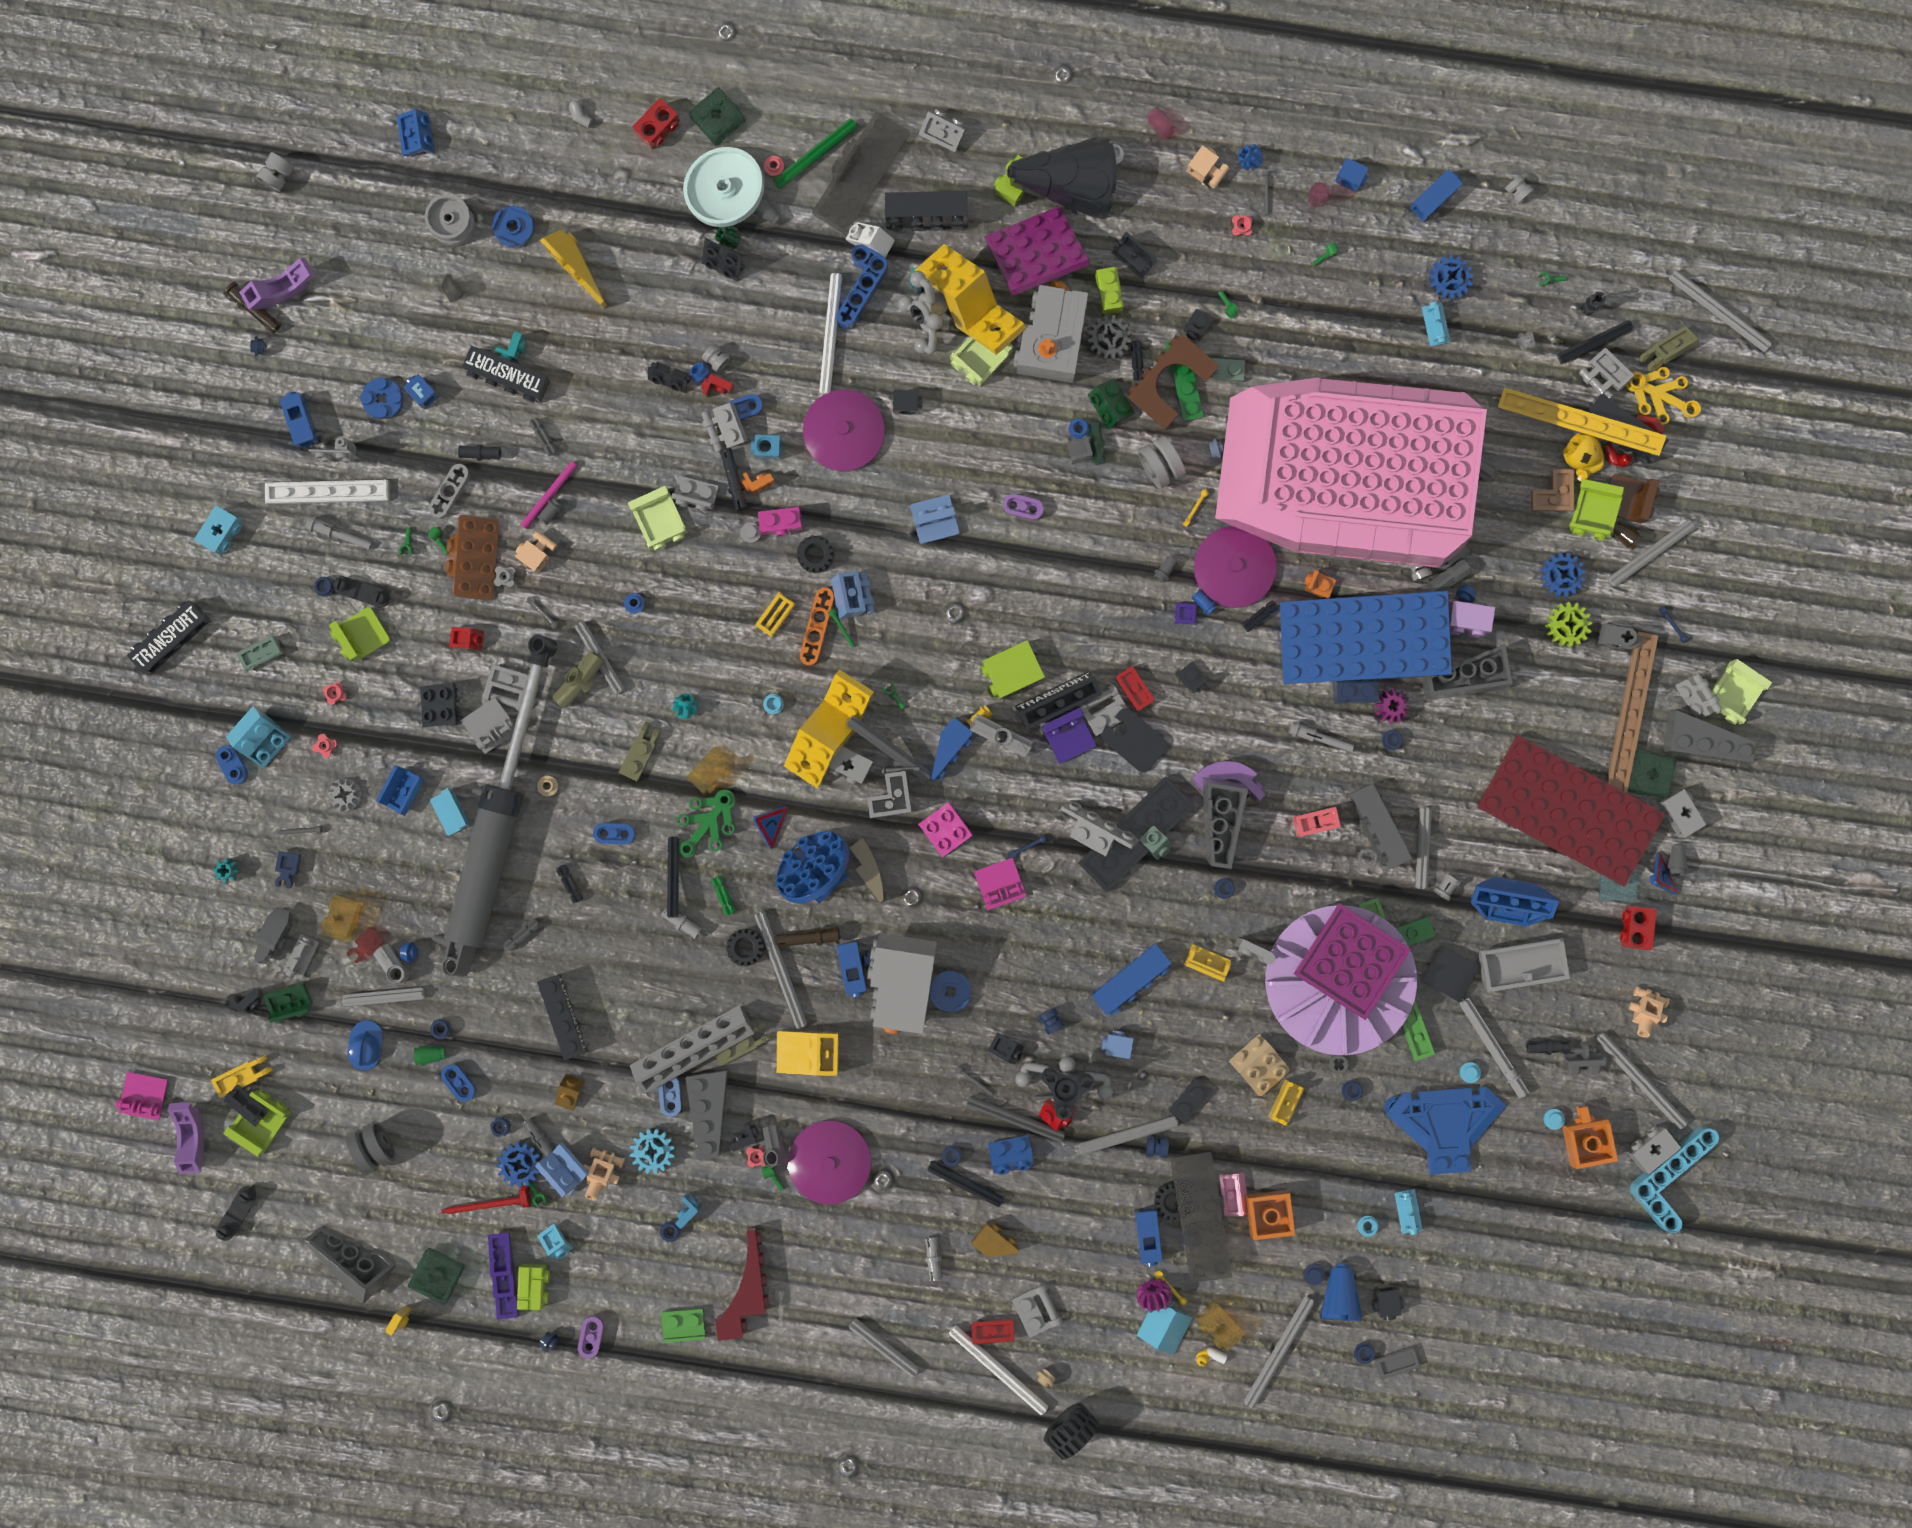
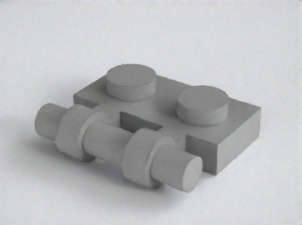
M1604 348L1590 361V365L1594 368L1591 372L1585 367L1579 372L1587 385L1590 384L1597 390L1596 393L1598 395L1601 394L1608 400H1611L1614 396L1609 391L1611 387H1614L1619 392L1635 376L1607 348ZM1600 374L1607 382L1602 384L1596 377Z
M734 402L714 408L715 417L711 418L709 410L701 413L704 420L702 421L703 426L707 428L710 436L709 442L711 445L713 444L715 452L723 450L721 445L723 440L727 448L748 441ZM715 423H718L721 435L717 434L714 426Z
M1700 673L1684 679L1675 685L1691 712L1698 719L1722 709L1718 702L1719 698L1712 693L1708 687V681L1703 679Z

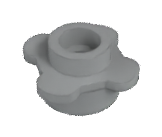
M496 567L494 584L496 586L512 587L514 585L515 569L513 567Z

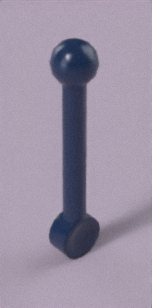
M1665 607L1659 608L1660 613L1666 617L1680 636V641L1686 643L1688 636L1681 632Z
M1041 835L1039 839L1016 851H1009L1008 857L1014 859L1017 854L1039 843H1045L1047 837Z

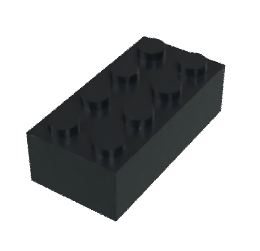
M967 191L886 192V229L896 232L902 231L905 228H911L912 231H921L923 228H931L934 231H940L943 228L963 230L964 227H968Z

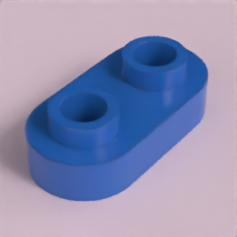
M754 394L727 402H734L740 421L760 414L763 409L761 399ZM755 403L756 408L750 409L749 405Z
M232 746L220 747L216 752V760L225 778L231 784L244 783L248 778V770L238 751ZM225 752L229 754L226 760L223 758ZM235 770L238 772L236 778L233 777V771Z
M600 823L594 828L593 837L602 844L627 845L635 839V830L628 824ZM602 830L608 831L607 837H602ZM625 830L629 833L627 838L622 837V832Z
M450 1064L443 1068L441 1079L455 1098L461 1102L471 1100L476 1094V1087L463 1069L457 1064ZM452 1070L456 1072L455 1078L450 1076ZM464 1087L469 1089L468 1094L463 1093Z

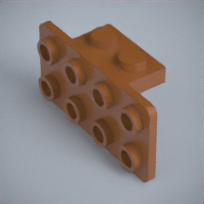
M460 515L458 517L457 535L451 536L447 542L449 557L445 564L447 577L454 578L453 595L455 597L487 601L493 599L499 521L497 519L470 515Z

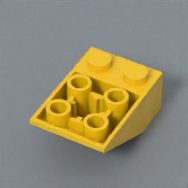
M777 1031L776 1073L838 1076L839 1032Z

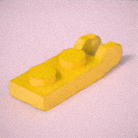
M266 1055L252 1062L248 1061L212 1079V1084L219 1098L225 1097L237 1084L243 1088L272 1072V1067H267L256 1073L253 1067L264 1063L267 1060Z

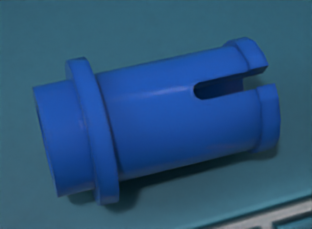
M1201 589L1191 597L1201 607L1203 614L1210 615L1217 608L1216 602H1212Z

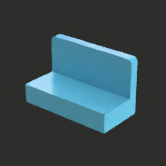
M447 788L441 791L440 795L430 800L448 836L470 826L453 789Z

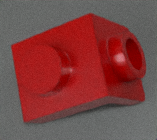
M1049 1098L1044 1102L1039 1116L1055 1131H1058L1072 1123L1075 1109H1072L1069 1119H1059L1055 1114V1103Z

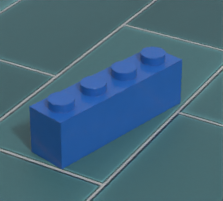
M1154 943L1094 991L1091 997L1106 1015L1111 1014L1113 1016L1122 1008L1120 1005L1127 1000L1129 1003L1138 996L1136 993L1142 987L1145 990L1154 983L1152 980L1158 974L1161 977L1170 970L1168 966L1172 963L1157 944Z

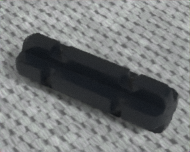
M1139 340L1131 342L1134 381H1142L1144 379L1142 377L1144 373L1142 371L1144 368L1143 352L1141 351L1142 342Z
M1273 600L1267 603L1266 607H1262L1250 617L1251 619H1247L1242 623V627L1247 632L1269 617L1270 613L1273 614L1278 610L1279 607Z
M564 864L557 867L556 872L558 876H561V881L567 893L571 895L570 899L572 902L578 903L583 900L581 892L577 890L579 888L574 878L568 873L567 865Z

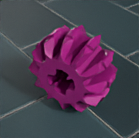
M1391 689L1390 694L1385 690L1383 691V696L1379 695L1381 703H1375L1374 707L1380 708L1375 714H1383L1381 721H1385L1388 718L1389 724H1393L1394 719L1399 723L1401 722V716L1404 718L1408 716L1404 710H1409L1410 706L1404 705V703L1409 701L1408 697L1401 699L1403 696L1402 691L1396 695V689ZM1392 703L1396 704V707H1394V712L1393 709L1389 710L1388 706Z
M1159 1278L1156 1280L1149 1279L1148 1282L1143 1281L1142 1286L1137 1287V1302L1143 1311L1149 1310L1150 1313L1153 1311L1159 1312L1160 1309L1166 1310L1167 1305L1171 1304L1172 1291L1165 1280L1160 1281Z

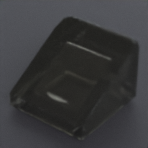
M447 274L441 287L449 302L453 303L462 298L464 294L451 274Z

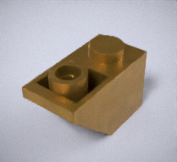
M986 1221L971 1240V1245L986 1257L1015 1255L1019 1252L1018 1242L1010 1235L1008 1237L1004 1236L1001 1233L1002 1229L994 1222L990 1224Z

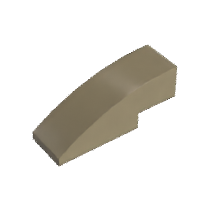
M862 838L850 847V850L862 864L855 870L878 901L882 902L884 900V890L881 873L870 847Z

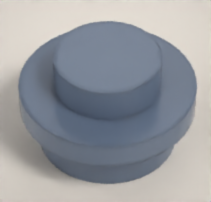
M1215 438L1212 442H1209V448L1212 457L1220 459L1222 458L1221 454L1224 453L1222 442H1218Z

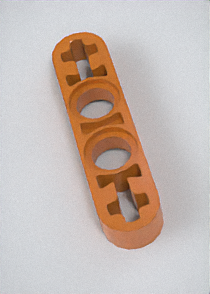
M821 588L815 595L800 652V659L806 666H813L819 660L830 618L827 612L832 609L834 603V594L829 588ZM825 592H828V596L831 598L830 600H826L824 605L825 607H829L828 610L822 607L816 608L817 604H819L820 606L822 604V598H820L819 596L824 595ZM819 611L824 612L826 615L825 620L821 623L814 620L815 613ZM817 631L820 633V640L818 642H811L809 640L811 632ZM807 643L811 646H818L817 650L813 648L812 655L815 656V659H811L810 662H806L807 659L804 657V654H808L810 647H806Z

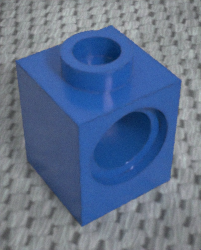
M1346 157L1334 182L1356 192L1359 186L1364 187L1369 177L1365 175L1368 167Z

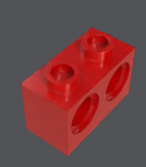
M659 98L632 126V129L653 150L664 142L665 136L669 132L676 130L680 119L678 114ZM662 115H669L666 121H661L660 117ZM650 129L656 130L653 135H651V136H647V135H646V132H647L648 130H650Z
M1626 906L1622 912L1624 927L1620 932L1621 947L1653 950L1657 909ZM1637 912H1639L1642 916V919L1639 923H1637L1634 919V916ZM1635 933H1638L1640 939L1638 943L1635 944L1632 940V936Z

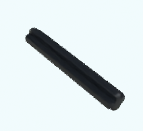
M1627 320L1560 352L1557 358L1561 364H1564L1632 331L1634 326L1630 320Z
M671 836L668 837L667 917L677 918L679 910V837Z
M935 1161L930 1162L927 1169L928 1172L997 1207L1002 1205L1004 1197Z

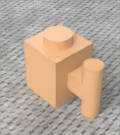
M1202 145L1188 164L1186 172L1202 183L1208 175L1211 176L1212 180L1209 182V185L1212 188H1216L1230 168L1226 164H1222L1220 169L1216 168L1215 165L1219 159L1217 153L1212 148H1206Z
M537 530L533 534V537L538 540L537 544L534 546L528 540L525 543L522 542L516 549L517 554L515 557L539 574L550 559L543 551L546 547L554 551L557 544Z

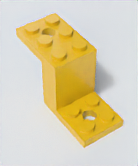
M943 244L915 269V271H922L932 287L944 295L956 327L995 355L1000 353L1026 329L1022 321L997 305L985 271L947 245ZM943 267H948L946 270H940ZM995 328H1001L999 331H993Z
M839 669L832 680L825 699L799 729L784 767L804 779L807 783L818 788L822 784L833 758L855 733L854 730L846 725L848 719L852 715L860 720L862 719L874 691Z

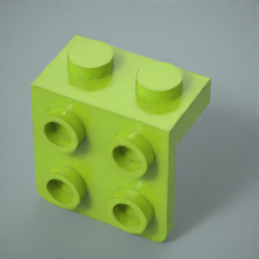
M370 607L363 609L342 623L334 621L329 624L332 630L330 635L335 642L339 641L342 646L340 651L347 660L350 659L351 661L358 662L390 642L389 635Z

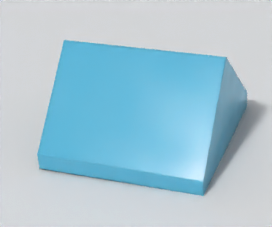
M1167 1305L1166 1310L1160 1309L1159 1312L1153 1311L1152 1313L1148 1311L1136 1335L1157 1350L1174 1355L1193 1317L1171 1305Z

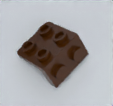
M1614 474L1609 484L1624 487V496L1618 518L1639 524L1651 519L1655 509L1652 507L1654 499H1657L1660 492V487H1658L1659 480L1651 478L1643 482Z

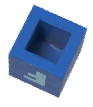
M419 374L410 377L403 387L423 409H426L439 397Z

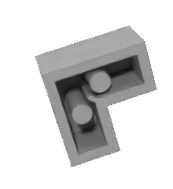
M906 771L885 774L887 795L867 797L870 818L912 813Z

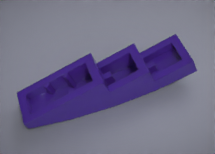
M510 1233L489 1234L490 1277H492L493 1298L496 1301V1319L519 1317V1310L517 1309V1286Z

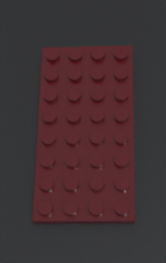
M1516 735L1476 806L1478 809L1623 887L1626 886L1665 816L1659 810L1519 735Z

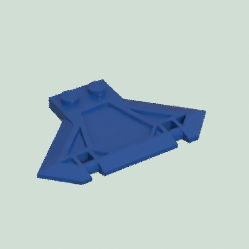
M1486 1086L1479 1087L1478 1093L1472 1094L1471 1088L1418 1091V1098H1412L1411 1092H1405L1387 1111L1386 1115L1427 1151L1428 1174L1471 1172L1470 1148L1505 1108L1506 1104ZM1473 1102H1479V1106L1473 1107ZM1418 1106L1419 1111H1413V1107Z

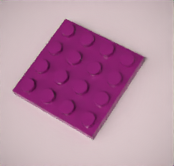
M1060 206L984 236L985 242L1013 296L1089 265V260Z
M1338 903L1293 974L1366 1020L1411 949Z

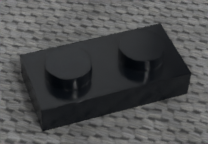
M1194 1078L1168 1110L1185 1124L1210 1095L1211 1091Z

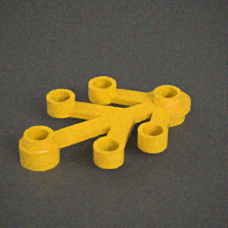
M1661 367L1657 371L1645 375L1637 371L1632 372L1635 375L1634 379L1638 381V385H1633L1631 380L1626 387L1629 391L1635 393L1639 405L1637 408L1639 415L1646 416L1651 412V406L1646 402L1644 392L1651 395L1657 414L1656 418L1659 419L1660 416L1665 417V422H1661L1663 425L1669 422L1670 417L1665 412L1662 401L1682 410L1686 418H1694L1700 413L1701 406L1697 401L1692 400L1686 403L1666 393L1674 389H1684L1688 385L1686 377L1680 376L1674 381L1653 386L1648 382L1656 379L1662 381L1669 377L1670 371L1668 368ZM1660 371L1665 372V377L1660 376ZM1678 380H1682L1684 385L1679 386ZM1642 406H1644V407L1647 408V412H1646V413H1643V412H1642V410H1641V407H1642ZM1687 407L1692 408V414L1687 412Z

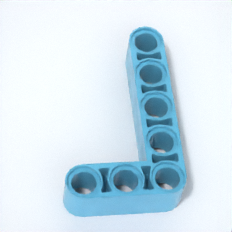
M1705 1126L1696 1128L1678 1143L1681 1147L1680 1150L1650 1174L1645 1172L1641 1174L1630 1186L1631 1193L1657 1225L1669 1233L1679 1232L1682 1228V1221L1659 1192L1716 1146L1719 1141V1135L1714 1129ZM1709 1132L1710 1137L1704 1142L1703 1135ZM1693 1145L1694 1151L1688 1155L1687 1148ZM1677 1158L1678 1164L1675 1168H1672L1671 1162ZM1661 1172L1662 1178L1656 1182L1655 1175ZM1642 1185H1645L1646 1192L1640 1195L1639 1189ZM1659 1201L1660 1206L1658 1210L1653 1211V1204ZM1672 1217L1673 1224L1667 1227L1666 1221Z

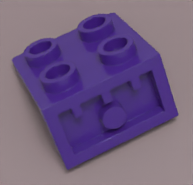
M1080 708L1041 727L1060 764L1096 746L1082 717L1083 714Z

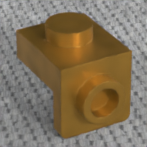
M565 1074L558 1088L555 1105L574 1111L585 1080Z

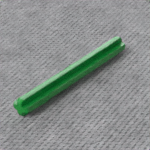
M848 119L773 180L775 185L779 189L786 186L856 130V123L852 119Z

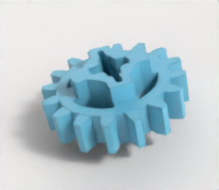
M648 1128L647 1134L641 1131L639 1133L640 1138L635 1137L633 1139L636 1144L630 1146L634 1150L630 1157H635L636 1159L633 1165L639 1163V1171L646 1168V1174H649L651 1170H653L654 1174H657L658 1168L664 1171L666 1170L665 1164L671 1165L672 1161L669 1158L675 1157V1154L671 1152L675 1145H670L672 1137L665 1138L666 1131L659 1134V1128H657L652 1133L651 1128ZM656 1138L661 1140L664 1144L661 1145L660 1143H658L656 1141ZM646 1139V1146L639 1149L642 1141ZM651 1146L654 1150L657 1149V1152L654 1154V1156L652 1153L648 1152ZM666 1153L664 1160L659 1163V1156ZM642 1158L647 1159L649 1161V1164L644 1162Z

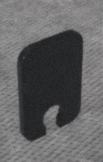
M1123 708L1114 717L1126 724L1125 733L1117 735L1107 725L1101 733V738L1138 771L1147 772L1166 751L1167 741L1135 713L1127 708Z

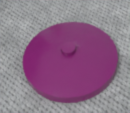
M846 389L835 390L822 395L811 405L804 419L803 437L809 453L822 466L838 472L855 471L868 465L880 452L885 438L884 420L876 404L864 394Z
M1234 526L1223 527L1207 536L1199 546L1194 558V577L1199 589L1212 602L1215 601V604L1227 608H1242L1259 601L1269 591L1276 575V559L1267 540Z
M823 1120L809 1125L796 1137L789 1152L788 1169L793 1184L801 1194L817 1203L838 1204L851 1199L863 1188L870 1174L871 1154L866 1140L854 1127L841 1121Z

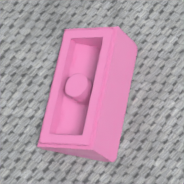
M1244 1172L1220 1174L1224 1216H1244L1248 1214Z

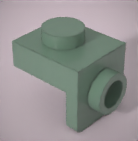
M1152 826L1140 838V842L1148 848L1157 860L1160 857L1166 856L1172 846L1168 838L1155 826Z

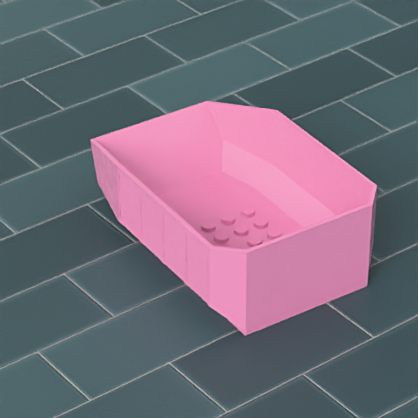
M1310 378L1250 387L1230 398L1215 519L1293 552L1440 568L1460 553L1472 536L1487 409H1484L1465 392L1356 381Z

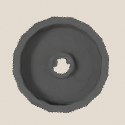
M374 1120L363 1126L362 1131L357 1129L346 1135L348 1151L354 1163L363 1174L369 1175L378 1170L379 1164L386 1166L395 1161L396 1154L393 1144L384 1128L377 1121Z

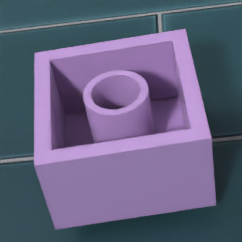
M1452 601L1449 603L1450 635L1465 633L1469 638L1479 639L1480 636L1484 637L1485 634L1492 632L1495 607Z

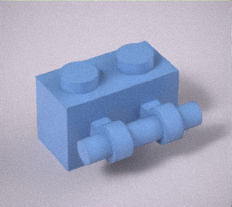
M858 571L838 573L831 579L839 619L858 617L865 611L867 614L875 613L873 606L875 605V600L872 598L870 591L871 581L868 580L866 572L859 575Z

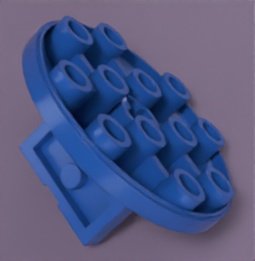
M822 831L801 837L796 845L783 854V860L776 875V886L779 893L789 902L806 903L816 900L820 904L836 887L849 877L845 872L849 861V848L846 841L839 834L831 831ZM799 846L801 850L794 854L792 851Z

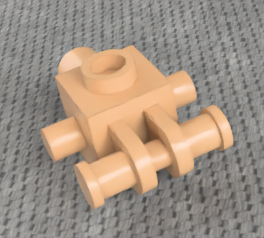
M1636 986L1633 996H1639L1641 999L1638 1003L1631 1002L1628 1009L1634 1011L1632 1022L1639 1024L1637 1034L1641 1037H1649L1651 1029L1659 1021L1663 1023L1667 1021L1668 1015L1662 1014L1663 1007L1666 1008L1670 999L1660 996L1658 992L1652 994V990H1644Z
M593 1147L590 1153V1157H594L592 1165L584 1164L585 1169L589 1172L587 1175L589 1187L585 1197L596 1201L601 1189L606 1191L610 1182L618 1183L620 1176L614 1175V1165L622 1168L625 1158L617 1157L613 1152L609 1155L607 1150L602 1152Z

